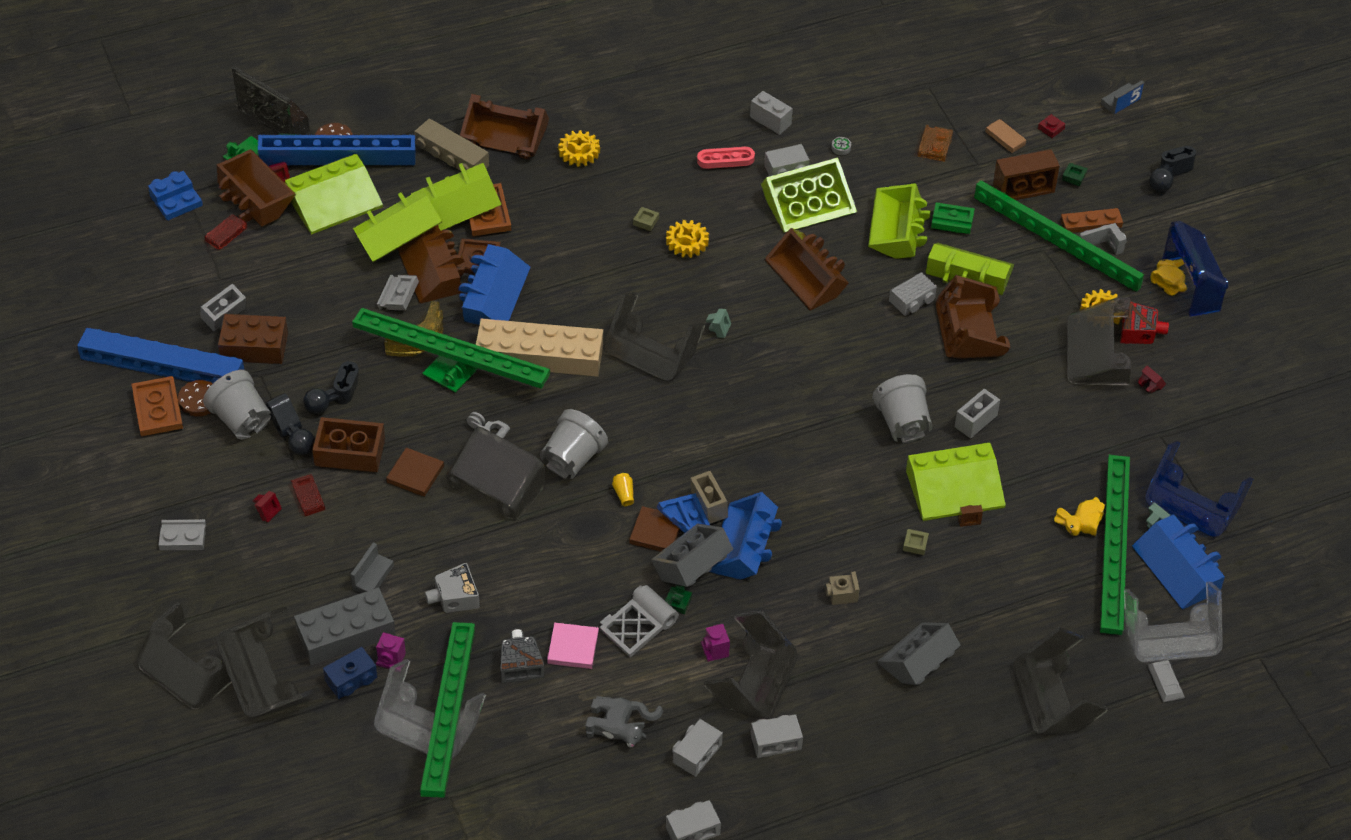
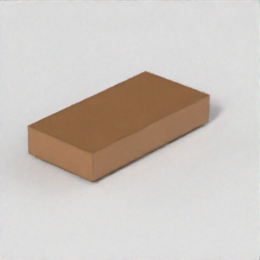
M1001 119L986 127L985 132L1011 153L1026 145V139Z

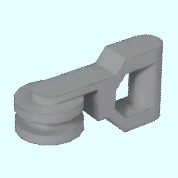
M472 412L467 418V423L470 427L487 435V439L495 444H499L510 430L508 425L499 420L494 422L488 421L485 426H482L485 423V419L477 412ZM493 428L499 429L496 435L490 432V430Z

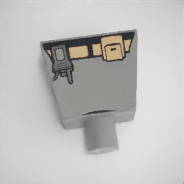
M467 563L434 577L436 589L425 591L427 603L432 604L440 601L443 611L446 613L480 608L479 594Z

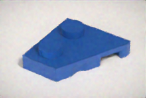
M696 493L659 502L657 505V509L684 533L697 523L710 525Z

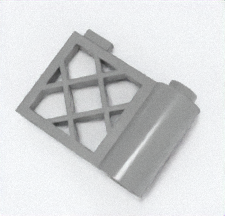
M648 585L639 586L633 592V599L616 614L613 616L609 614L600 622L602 625L600 626V631L631 658L659 632L670 628L678 619L679 614ZM632 608L638 612V619H625L626 613ZM613 624H622V633H612L608 629ZM625 624H638L637 633H625ZM641 624H651L654 627L650 632H640ZM624 638H637V643L629 649L624 644Z

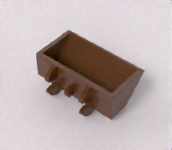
M251 149L217 164L219 188L226 190L219 197L223 201L231 200L234 204L239 203V209L246 210L239 215V218L244 222L254 219L262 227L277 220L296 195Z
M438 225L398 248L408 275L417 276L419 280L415 293L420 303L461 293L458 289L461 285L460 277L465 273V267H456V265L464 263V258L461 255H457L456 250L453 249L455 246L453 241L445 242V240L454 237L452 231H440Z
M790 228L767 255L765 261L811 311L837 298L849 284L840 274L845 263L842 259L836 263L837 258L835 256L826 258L829 254L827 249L819 251L824 245V240L821 237L815 241L817 237L815 234L806 236L804 233Z

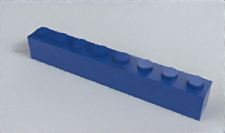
M258 135V156L267 165L286 162L287 165H327L354 154L358 155L364 165H415V135Z
M86 328L77 345L80 359L164 377L173 376L174 379L188 382L206 380L214 383L227 373L235 370H244L243 360L236 357L222 356L216 353L188 349L99 329Z

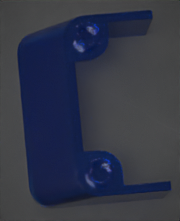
M1182 221L1171 222L1162 259L1174 260L1182 258L1192 278L1195 291L1189 311L1190 317L1221 311L1225 292L1228 289V280L1223 276L1207 244L1205 234Z
M1176 441L1169 444L1146 492L1147 503L1151 506L1155 502L1168 514H1174L1178 520L1188 525L1195 524L1198 530L1210 536L1216 537L1221 535L1240 509L1254 479L1249 477L1243 480L1237 494L1227 492L1216 503L1180 485L1184 476L1183 470L1179 465L1172 462L1180 442Z

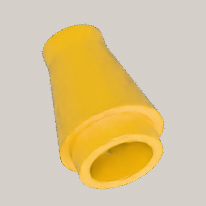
M627 473L614 476L612 486L622 506L634 504L633 479Z

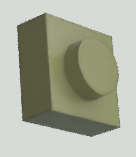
M641 207L633 219V225L651 231L659 220V213Z
M908 529L903 551L924 555L929 533Z

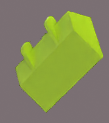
M460 163V173L451 177H445L444 180L435 184L432 183L430 177L426 178L429 186L423 188V191L442 220V223L438 224L440 231L501 205L484 163L467 170Z
M916 183L876 189L868 247L899 259L915 257L916 247L926 244L927 236L917 235L924 232V221L930 217V211H921V208L927 206V202L921 198Z
M423 189L407 198H404L401 192L398 193L401 199L400 202L376 216H373L370 210L367 211L370 219L353 228L372 262L442 223Z
M936 243L933 245L928 257L926 274L943 278V283H948L955 275L995 286L997 287L998 294L1003 295L1014 264Z

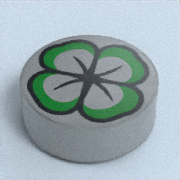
M838 137L832 141V151L835 154L846 155L850 152L851 142L849 139Z

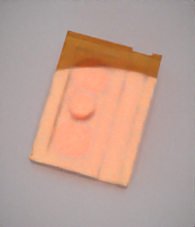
M926 125L918 156L924 155L926 158L945 162L953 130L940 127L930 128L929 125Z

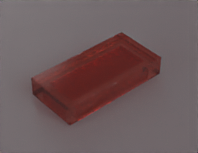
M231 214L205 235V241L220 250L247 228V223Z
M312 474L291 480L304 516L325 510V505Z

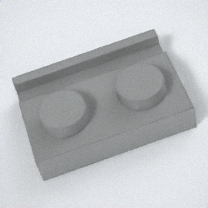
M390 275L377 302L378 308L380 310L382 308H387V310H406L419 282L417 276L398 275V277Z
M205 519L162 520L159 539L160 550H204Z

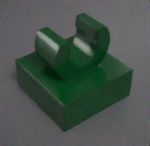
M676 585V587L671 586L665 601L678 613L685 614L692 599V592L686 591L685 587Z

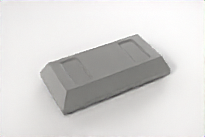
M1169 660L1148 664L1163 703L1185 698Z

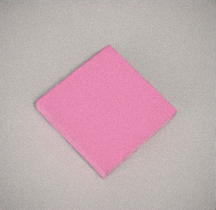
M554 623L547 659L548 664L592 669L599 628Z

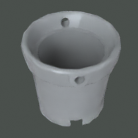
M235 370L225 374L216 380L204 395L203 403L211 413L216 414L238 439L251 437L248 433L252 430H255L256 433L260 432L271 419V416L268 414H271V412L256 391L254 381L248 371Z
M905 374L888 379L874 390L872 396L876 407L882 412L893 439L897 441V438H901L902 443L923 438L925 436L924 431L928 428L930 432L933 427L925 397L926 385L922 377L917 375Z
M567 409L563 411L558 419V426L540 452V458L543 461L546 457L549 461L546 466L558 476L567 478L568 475H571V479H573L594 454L600 453L608 444V437L602 427L588 415L577 410Z

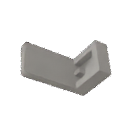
M1116 223L1084 231L1079 236L1093 245L1107 241L1116 255L1124 252L1127 242L1125 234L1120 231Z

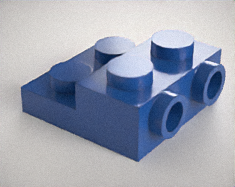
M177 171L172 172L169 177L162 180L155 179L148 185L150 197L167 221L203 206L201 198L193 189V184L184 171L179 173Z

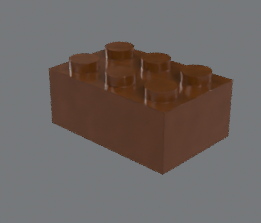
M1052 149L998 159L996 161L992 187L1014 200L1055 193L1060 165Z
M224 314L218 343L220 355L242 359L243 362L282 364L288 337L286 317Z
M321 417L313 446L315 466L378 472L385 443L384 423Z

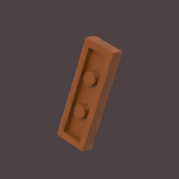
M1118 208L1061 214L1060 218L1063 228L1072 233L1093 230L1116 223L1118 228H1122L1123 225Z

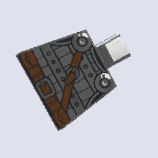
M513 630L510 633L511 639L502 641V683L544 678V663L535 638L532 636L524 637L522 630Z

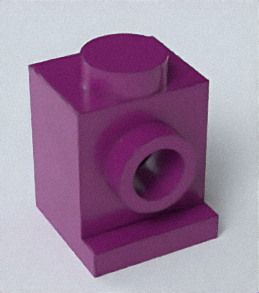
M723 624L706 628V637H703L701 645L708 662L729 657L730 640Z
M383 632L376 646L378 657L376 665L398 671L406 654L404 638Z

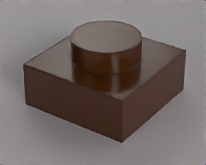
M967 505L960 507L958 517L960 527L980 525L983 515L982 506Z

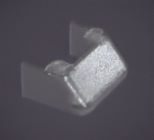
M1211 581L1206 582L1207 603L1197 604L1191 609L1190 622L1148 626L1146 614L1138 609V598L1129 589H1124L1125 624L1134 655L1142 662L1217 655L1223 647L1221 590Z
M405 659L390 667L374 719V725L380 733L428 754L435 714L415 705L417 691L413 685L404 681L410 664V660ZM480 693L466 702L464 710L460 711L452 759L457 756L476 727L486 694Z

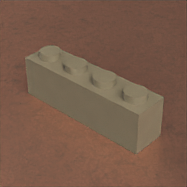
M430 118L414 131L415 145L429 152L434 157L443 160L449 166H453L460 171V163L463 164L465 170L484 163L486 168L489 167V152Z

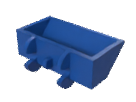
M488 244L484 256L474 255L470 262L478 264L471 267L473 273L476 274L475 276L469 275L468 281L472 284L463 283L458 289L467 293L460 294L459 296L461 301L464 302L462 306L464 321L480 325L481 319L509 321L530 270V266L509 249Z
M763 492L729 504L728 518L724 519L722 528H724L734 550L727 554L724 560L712 566L709 572L741 580L756 575L760 562H767L771 559L772 551L764 549L770 532L779 531L782 521L774 519L778 506Z
M1173 514L1156 522L1132 547L1180 607L1185 609L1219 593L1225 576L1218 569L1219 564L1215 562L1221 558V555L1218 552H1212L1207 555L1204 552L1206 547L1203 544L1199 545L1195 541L1196 536L1192 533L1196 532L1198 527L1195 524H1189L1184 527Z

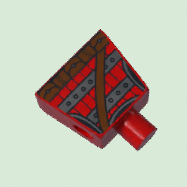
M1126 301L1120 343L1152 344L1154 343L1156 333L1167 335L1169 323L1157 321V309Z

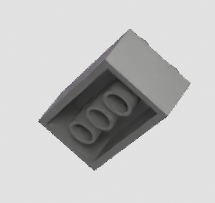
M379 588L294 616L296 631L311 665L355 651L360 647L364 648L378 643L383 632L396 636L394 620Z

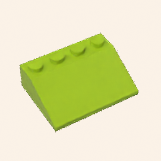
M357 154L285 180V183L296 193L291 204L311 234L364 215L369 210L372 212L383 207L372 180Z
M838 158L766 177L761 184L767 203L784 233H787L790 228L798 230L857 212Z
M990 443L908 455L906 473L923 521L959 515L960 507L967 505H981L983 511L1005 508L1006 504L997 461Z

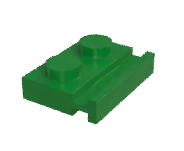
M936 202L931 228L970 234L975 208Z

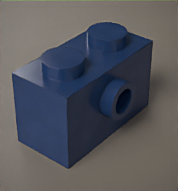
M363 647L323 668L325 682L338 699L351 695L356 689L368 685L378 678L376 665Z

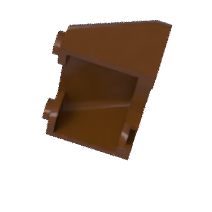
M471 94L460 136L479 147L513 153L521 158L530 159V157L535 156L547 129L549 117L546 110L536 107L535 112L532 109L523 111L494 105L489 100L487 102L481 101V96Z
M955 275L939 294L936 301V309L945 352L948 357L953 359L1003 356L1009 351L1010 343L1006 336L997 338L991 313L998 306L1000 300L997 287Z

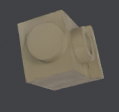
M851 572V575L829 577V583L825 584L826 596H830L832 605L858 602L860 589L856 572Z

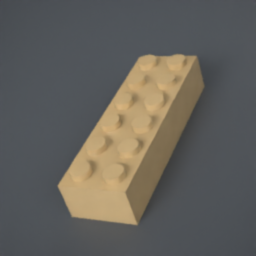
M481 319L476 345L548 368L553 373L599 376L603 350V329Z

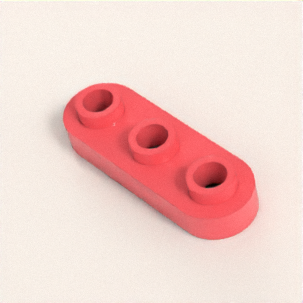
M749 147L701 150L697 155L698 165L706 169L749 166L755 160V152Z

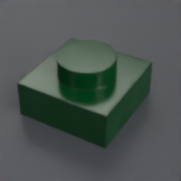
M1069 162L1062 181L1081 186L1088 168Z

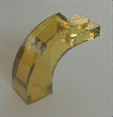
M431 301L425 320L418 326L443 334V311H440L439 302ZM385 338L386 355L405 357L425 352L424 350Z

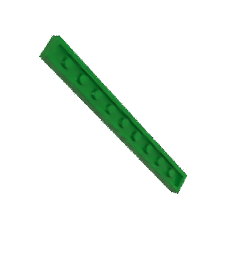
M982 180L976 184L974 198L1124 284L1126 287L1136 292L1141 288L1144 277L1143 273Z
M364 308L360 309L352 322L354 328L540 389L543 388L550 375V369Z
M1109 455L1107 461L1100 633L1122 635L1124 628L1130 457Z
M452 623L421 785V796L445 798L475 634V624Z

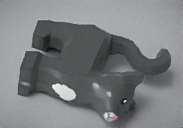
M596 696V699H593L591 712L596 714L605 712L606 715L605 718L588 717L586 723L587 738H592L597 734L609 739H622L629 747H634L641 739H646V735L642 732L645 726L644 722L628 723L632 712L638 710L640 715L646 720L655 721L662 716L663 708L658 705L656 710L650 713L645 704L637 701H629L622 697Z

